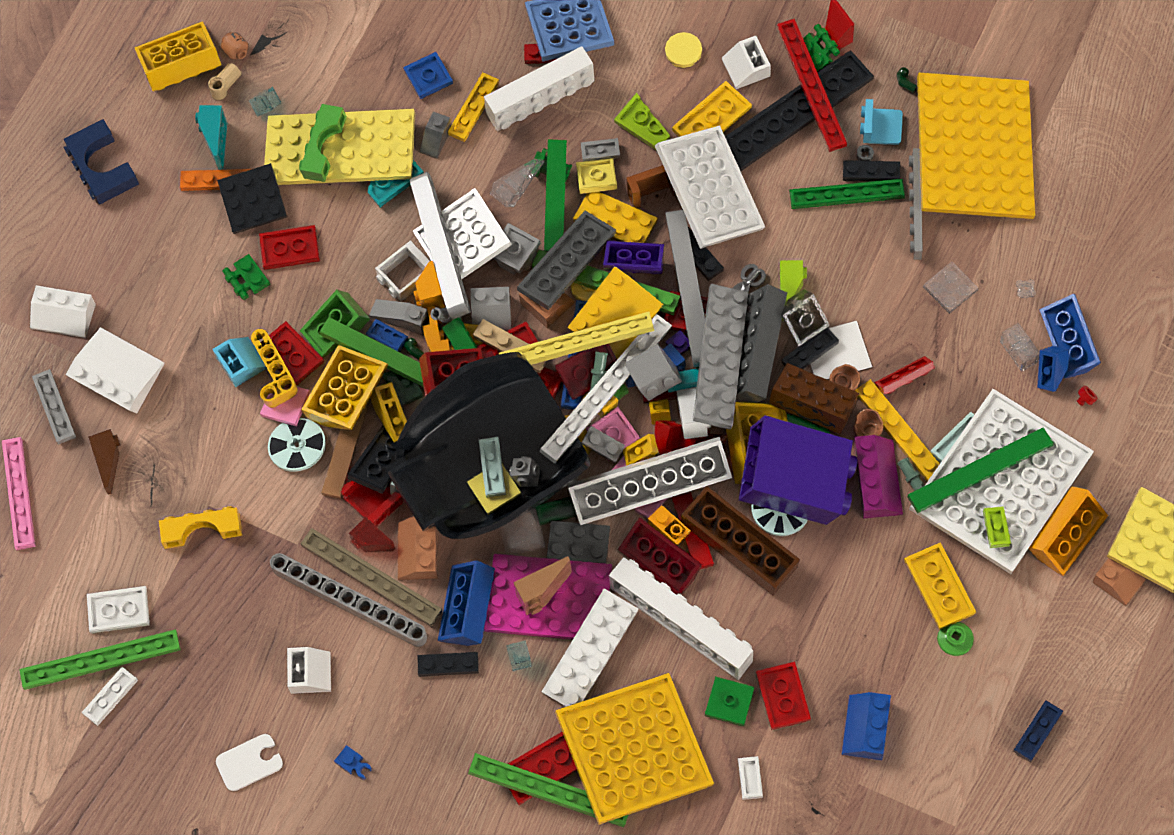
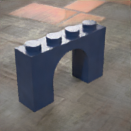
M104 119L64 138L66 146L63 148L68 157H73L74 160L71 162L75 170L81 171L82 175H80L84 186L88 184L90 189L87 191L92 200L96 199L99 205L139 185L136 175L128 162L107 172H95L88 167L90 157L97 150L115 142Z

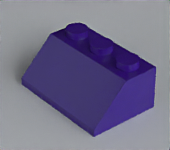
M607 241L603 263L605 271H611L614 267H617L622 272L663 273L664 244Z

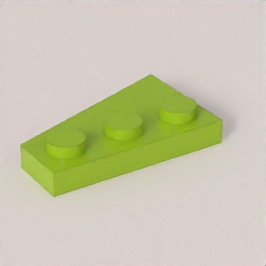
M637 93L614 119L615 124L655 150L657 143L670 140V134L659 120L653 116L648 106L642 102L641 97Z

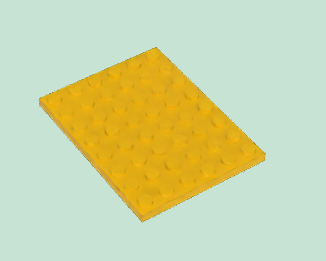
M919 72L917 75L921 211L1034 219L1035 199L1029 81Z

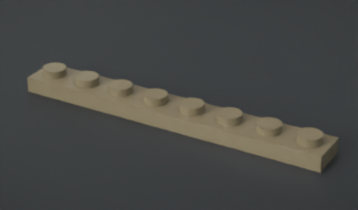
M311 528L300 543L303 548L430 627L433 626L442 613V608L313 528Z

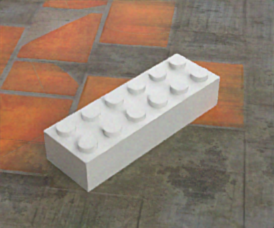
M581 46L484 96L486 114L496 131L507 129L514 122L522 121L528 115L540 112L547 105L555 104L561 98L574 94L578 89L590 86L594 82L593 62Z

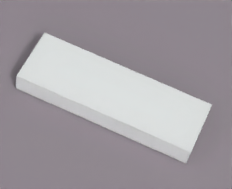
M121 667L82 711V714L98 726L138 681L137 678Z

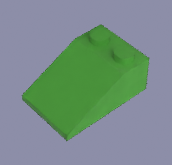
M336 290L301 328L300 332L320 356L324 358L339 345L319 335L328 317L358 332L370 318L348 292Z

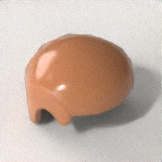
M844 364L832 371L829 381L855 391L860 383V373L855 367Z
M864 409L856 414L855 424L853 425L854 431L857 436H880L883 431V420L877 411Z

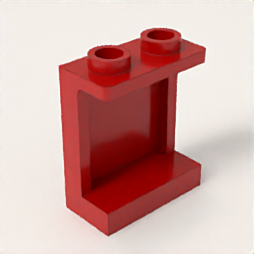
M349 481L342 487L341 491L342 498L374 529L403 504L401 495L396 491L391 495L389 487L381 494L354 481Z

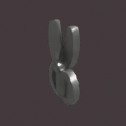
M755 264L746 265L741 271L743 282L736 284L732 289L749 293L750 287L756 288L764 283L766 278L765 271L758 269V266ZM749 269H753L752 272L747 277H745V272ZM761 274L760 281L754 283L753 281Z

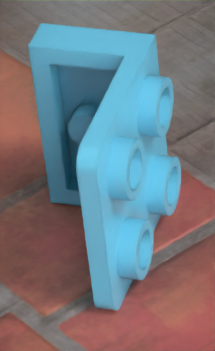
M866 99L865 106L861 107V117L864 118V123L860 125V134H864L863 143L899 145L902 135V111L874 109L873 99Z

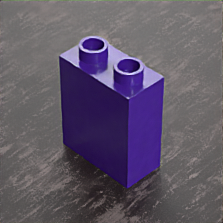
M766 415L763 416L750 428L739 501L825 525L840 515L845 516L850 509L852 494L845 491L847 478L851 479L857 467V457L851 455L853 440Z

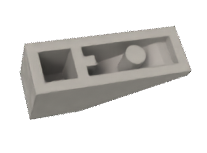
M380 299L375 300L369 314L371 318L421 335L424 332L422 326L427 325L429 320L426 308L411 303Z

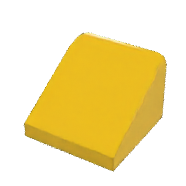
M668 400L649 402L651 423L655 425L657 420L671 421Z

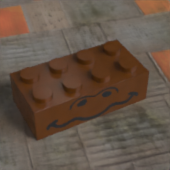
M787 363L772 389L769 404L841 434L855 409L859 393Z

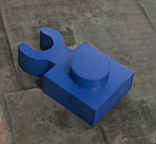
M347 745L334 760L335 764L350 775L355 770L358 777L362 780L365 779V776L361 774L362 769L372 771L368 763H360L363 757Z

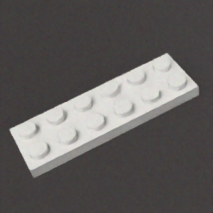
M603 589L543 688L542 693L565 707L584 701L639 609L608 590Z

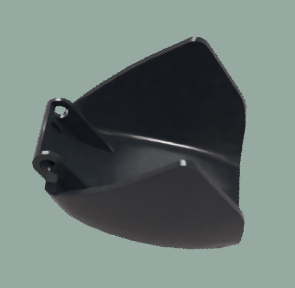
M509 352L465 364L435 387L419 403L406 422L396 443L395 459L398 466L389 471L388 475L423 532L436 527L447 538L465 539L496 530L528 513L589 468L591 462L578 437L556 463H553L540 453V449L566 420V417L539 374L525 356L519 352ZM498 437L502 464L509 475L513 458H521L523 456L533 458L540 468L538 486L519 487L517 485L522 495L488 515L467 481L483 472L479 440Z

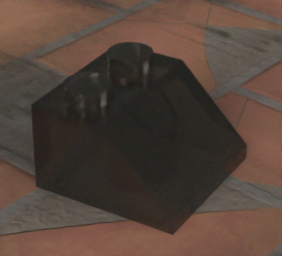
M805 289L789 298L781 313L797 346H801L830 326L815 295Z

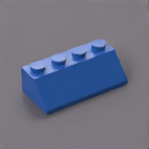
M477 560L452 565L438 641L465 646L481 644L492 582L494 580V567Z

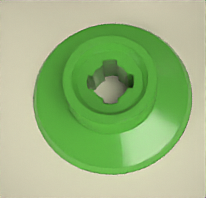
M957 622L939 630L937 641L945 653L952 656H960L972 648L974 636L966 624ZM953 634L960 636L959 640L952 638Z

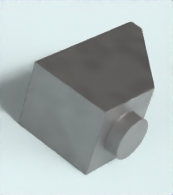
M436 112L432 113L425 127L420 153L438 158L449 136L448 130L452 125L450 117Z

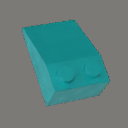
M199 105V112H196L195 115L196 124H199V132H202L218 170H224L228 122L222 105Z

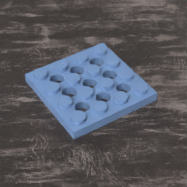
M532 0L525 2V8L542 62L560 58L581 46L585 52L614 46V39L601 0ZM581 4H585L587 7L580 8L578 6ZM567 8L569 11L562 12L560 10ZM546 12L551 13L549 16H544L543 14ZM585 18H590V19H592V20L587 21V22H586V21H583V19H585ZM567 22H572V23H574L573 25H570V26L565 25V23H567ZM549 26H554V27H556L555 29H552V30L547 29V27H549ZM593 31L596 34L588 35L587 33ZM574 35L578 37L577 39H570V38H569V37L574 36ZM553 40H559L560 42H559V43H552L551 41H553Z

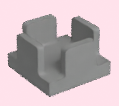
M508 223L503 231L512 245L493 259L497 261L499 267L515 275L516 272L521 273L523 269L526 271L530 270L537 254L536 250L541 242L539 239Z

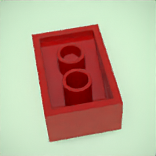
M481 348L425 352L419 358L425 396L460 367L483 359Z

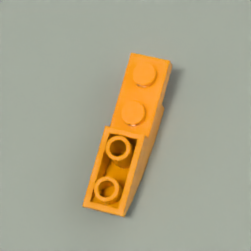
M435 306L427 307L430 324L422 327L429 352L454 350L453 345L449 346L448 339H444L443 329L439 330L438 324L442 322L431 318V310L435 309Z

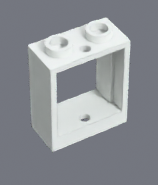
M411 240L375 268L378 282L381 285L385 284L389 288L388 292L393 298L397 297L401 302L411 295L413 291L417 290L415 283L419 276L399 290L386 274L409 256L422 270H424L429 262L428 258Z

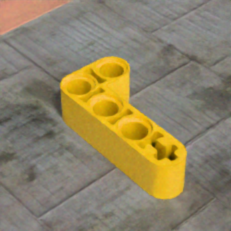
M257 329L252 333L251 340L274 380L261 389L260 396L267 407L274 408L293 398L297 394L298 388L268 333L263 329ZM263 339L266 345L262 346L259 340ZM274 353L273 357L266 358L268 354ZM277 369H283L281 373L275 374ZM288 384H291V385H292V386H291L289 389H287V390H284V389H283V388H284L286 385H288ZM269 394H274L273 398L266 399Z

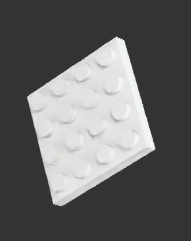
M475 188L442 210L461 279L512 245ZM423 225L413 230L431 261H433Z

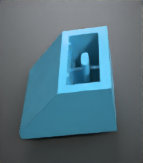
M249 337L228 339L212 349L216 359L235 388L267 369Z

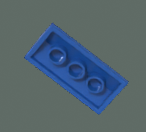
M1076 294L1069 295L1039 309L1052 345L1069 349L1068 369L1064 375L1065 379L1085 374L1101 363Z

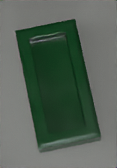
M571 497L543 503L535 508L540 526L550 524L551 521H561L577 517Z

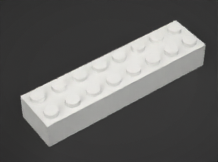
M720 437L569 483L568 488L579 523L583 525L730 479L732 475Z
M623 557L609 575L610 588L735 679L739 680L753 662L752 646L744 640L741 642L737 639L731 630L727 628L725 630L720 627L719 622L713 617H706L698 606L688 604L684 596L674 594L670 591L671 588L667 584L656 581L654 575L649 571H642L638 568L639 565L632 559L628 561Z

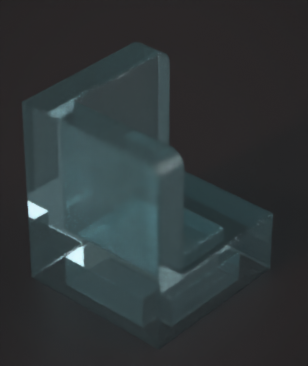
M273 87L258 93L248 100L257 117L281 104Z
M526 640L506 645L512 671L532 666Z

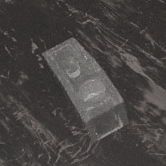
M533 159L504 175L493 183V189L489 194L505 207H514L545 161Z

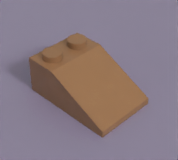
M568 556L514 582L516 596L526 615L540 612L572 573Z

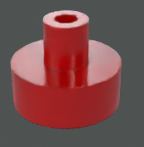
M1084 385L1078 390L1080 398L1077 402L1079 405L1083 406L1085 403L1092 405L1098 400L1096 394L1089 387Z

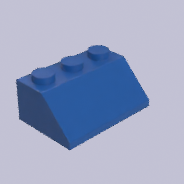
M873 692L849 695L841 755L882 761L891 695Z

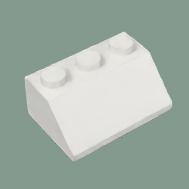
M36 285L31 301L30 328L86 338L96 304L90 294Z

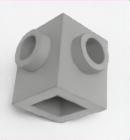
M527 456L513 458L510 476L519 487L538 486L540 468L533 458Z

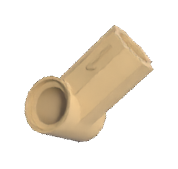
M228 63L218 76L212 77L209 80L208 86L213 99L221 100L226 97L227 90L241 76V71L237 66Z

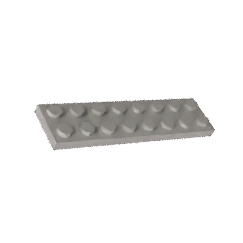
M711 284L709 287L693 421L730 430L733 426L748 292Z

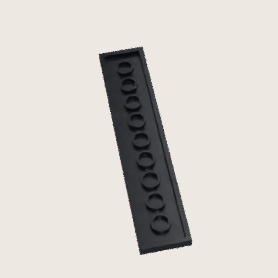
M851 50L818 72L832 108L874 79V75ZM801 84L725 136L740 172L815 120Z

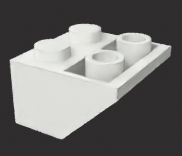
M757 36L738 42L722 57V61L736 89L770 77L771 65Z
M310 647L287 648L288 689L290 693L331 692V653Z

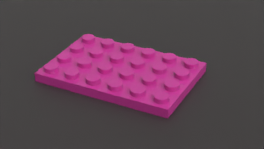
M494 554L492 567L495 568L494 580L491 587L484 631L573 640L603 589L610 592L609 575L612 572V564L570 561L572 573L546 606L536 614L532 615L530 613L526 615L516 596L514 582L559 561V559Z

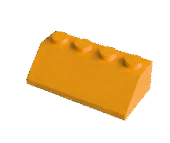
M1072 486L1036 536L1029 550L1043 564L1064 576L1108 517V514L1089 490Z

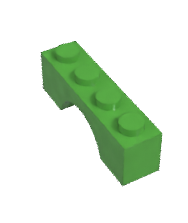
M321 104L320 110L317 111L315 125L310 131L309 143L305 145L304 158L299 163V170L305 179L326 181L330 164L327 157L321 154V148L327 138L334 134L342 133L347 117L342 107Z

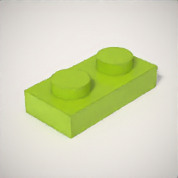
M1004 506L984 508L983 516L989 547H1009L1011 541Z

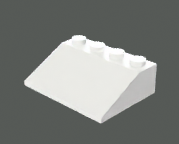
M100 327L75 357L66 375L120 406L138 413L165 363Z

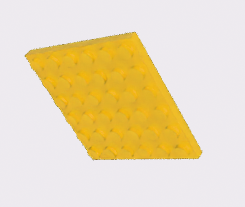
M669 673L555 711L598 825L714 785Z

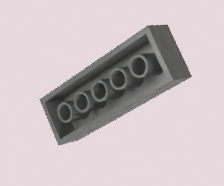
M769 284L748 294L736 402L757 403L766 399L787 297V292Z

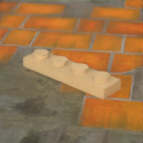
M482 319L473 334L474 338L499 352L529 345ZM547 361L532 364L536 372L541 373Z

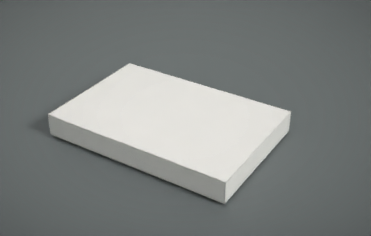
M146 586L87 594L90 633L150 626Z

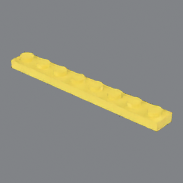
M645 312L500 352L499 355L519 352L532 365L654 331L650 312Z

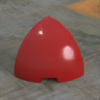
M657 420L655 422V440L660 455L701 443L708 439V436L684 439L682 424L667 420Z

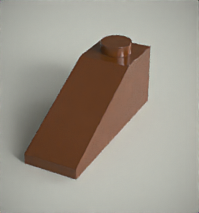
M111 429L88 437L104 489L108 495L112 494L120 454L118 446L121 445L118 435H113Z

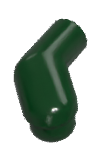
M901 67L896 75L898 85L914 94L917 85L909 81V70Z
M409 338L405 342L404 347L411 356L419 360L424 352L415 347L417 345L415 339Z

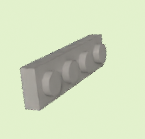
M49 369L32 376L58 445L76 438L51 370Z

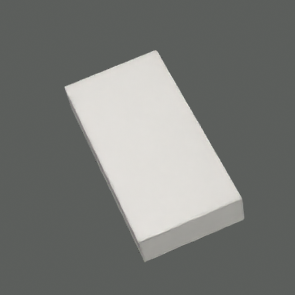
M758 756L738 758L742 800L763 798Z

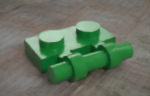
M820 24L814 26V30L817 32L816 36L809 32L803 38L817 73L833 61L829 56L831 53L834 56L840 53L837 43L830 39L828 31L822 28ZM822 40L826 44L825 48L820 44Z
M250 254L233 263L236 269L234 272H231L228 267L222 270L225 280L231 283L234 287V292L242 300H246L249 297L247 294L248 290L251 289L255 295L270 285V282ZM242 277L245 283L240 284L237 279Z

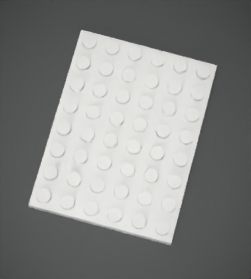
M992 389L925 486L1043 427L1053 441V446L919 513L916 512L912 504L909 510L1012 574L1094 451L995 389ZM1004 506L1011 544L1009 547L990 548L983 509Z

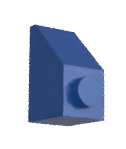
M1051 346L1040 350L1037 388L1052 392L1057 390L1068 369L1069 349Z

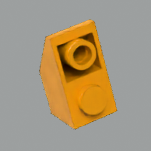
M662 505L648 518V523L676 545L691 532Z

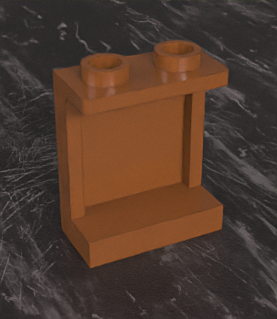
M663 165L626 178L627 195L632 207L637 209L641 208L640 197L665 188L670 189L672 196L676 195Z

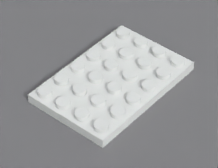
M720 126L662 141L655 145L700 249L765 228Z

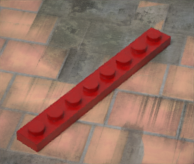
M795 18L778 23V32L828 151L832 152L847 147L844 134Z

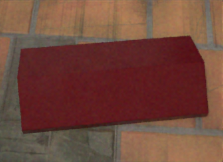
M641 517L638 518L617 549L629 559L635 561L643 570L653 574L660 583L664 582L676 595L684 593L694 581L702 566L699 561L674 544Z

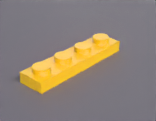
M482 72L449 128V136L463 142L466 141L485 108L484 96L496 90L499 79Z

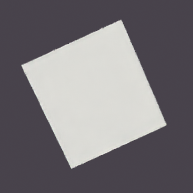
M857 321L829 328L839 339V343L811 363L813 373L824 379H829L832 371L844 364H849L858 371L871 368L872 365ZM820 331L802 335L803 343Z

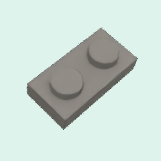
M618 138L581 143L583 162L620 158Z
M593 426L589 428L581 442L582 445L613 463L617 461L625 447L624 444Z

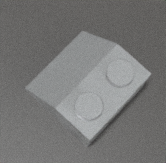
M509 287L471 288L472 324L479 325L482 319L504 331L510 330L511 295Z
M659 344L654 345L625 363L638 389L648 401L682 382L677 366Z

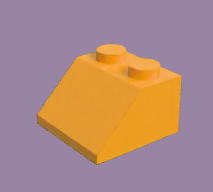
M429 261L415 283L417 289L413 291L417 306L426 309L431 306L442 309L445 308L443 295L433 261Z

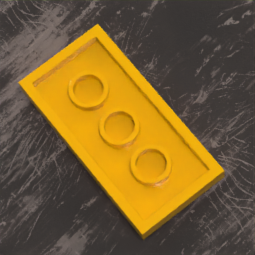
M725 81L672 127V131L680 137L720 126L724 133L752 108V104Z
M601 192L587 193L573 217V222H575L586 210L615 228L616 234L611 239L618 242L646 243L658 222L657 217Z
M941 542L904 558V562L939 630L976 614V610Z

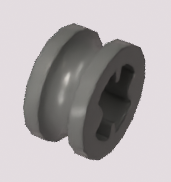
M869 145L860 146L857 150V160L872 161L874 155L873 148ZM862 152H868V157L867 155L863 157Z

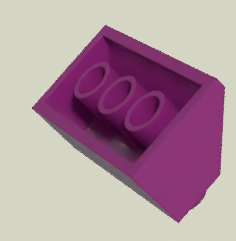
M877 435L855 437L854 451L857 457V474L863 519L903 515L893 440Z

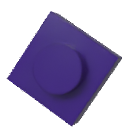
M681 330L665 341L666 346L671 343L681 355L690 349L689 340Z

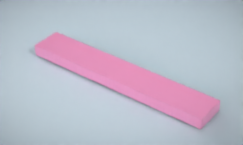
M21 437L2 440L15 549L21 550L36 547L23 441Z

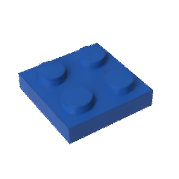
M437 52L403 67L405 74L420 99L453 84V80Z

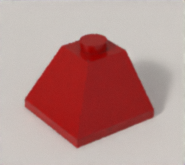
M830 0L825 29L828 31L830 39L837 43V48L840 50L853 43L854 22L837 0Z

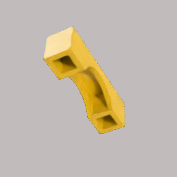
M227 506L217 511L205 510L200 514L187 513L182 517H165L164 520H159L161 543L164 549L184 546L187 537L193 531L204 527L216 530L223 539L243 536L240 513L237 507Z

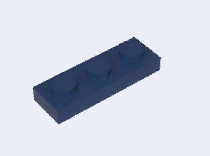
M1045 700L1013 752L1031 763L1062 715L1063 710Z

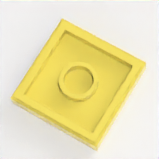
M613 158L576 162L580 194L617 189Z
M503 464L506 495L486 498L483 472L467 481L488 515L522 495Z

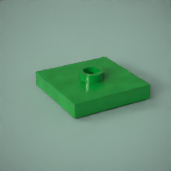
M715 676L705 716L744 726L755 687Z

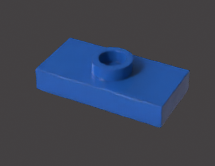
M377 319L374 320L366 332V336L398 352L402 350L405 342L409 339L407 335Z

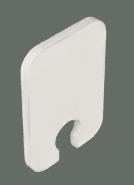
M262 734L220 754L216 758V765L228 790L237 791L282 768L283 762L279 753L267 761L260 757V753L264 748L275 746L270 735Z

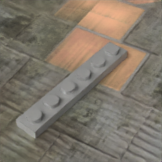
M913 148L912 155H909V167H912V172H909V184L913 186V189H909V201H913V207L909 209V217L913 218V224H910V235H913V241H910V253H914V260H921L923 251L919 148Z

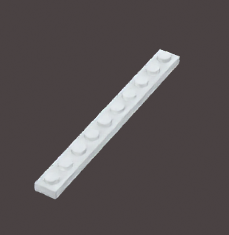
M656 314L652 319L654 331L638 335L543 445L540 453L553 463H556L631 376L625 363L658 344L671 329L672 325Z

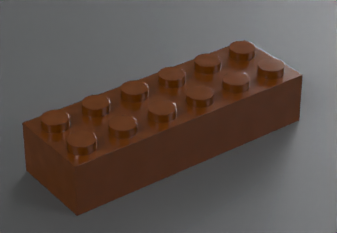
M708 486L704 488L681 515L680 522L772 596L798 568L800 559Z

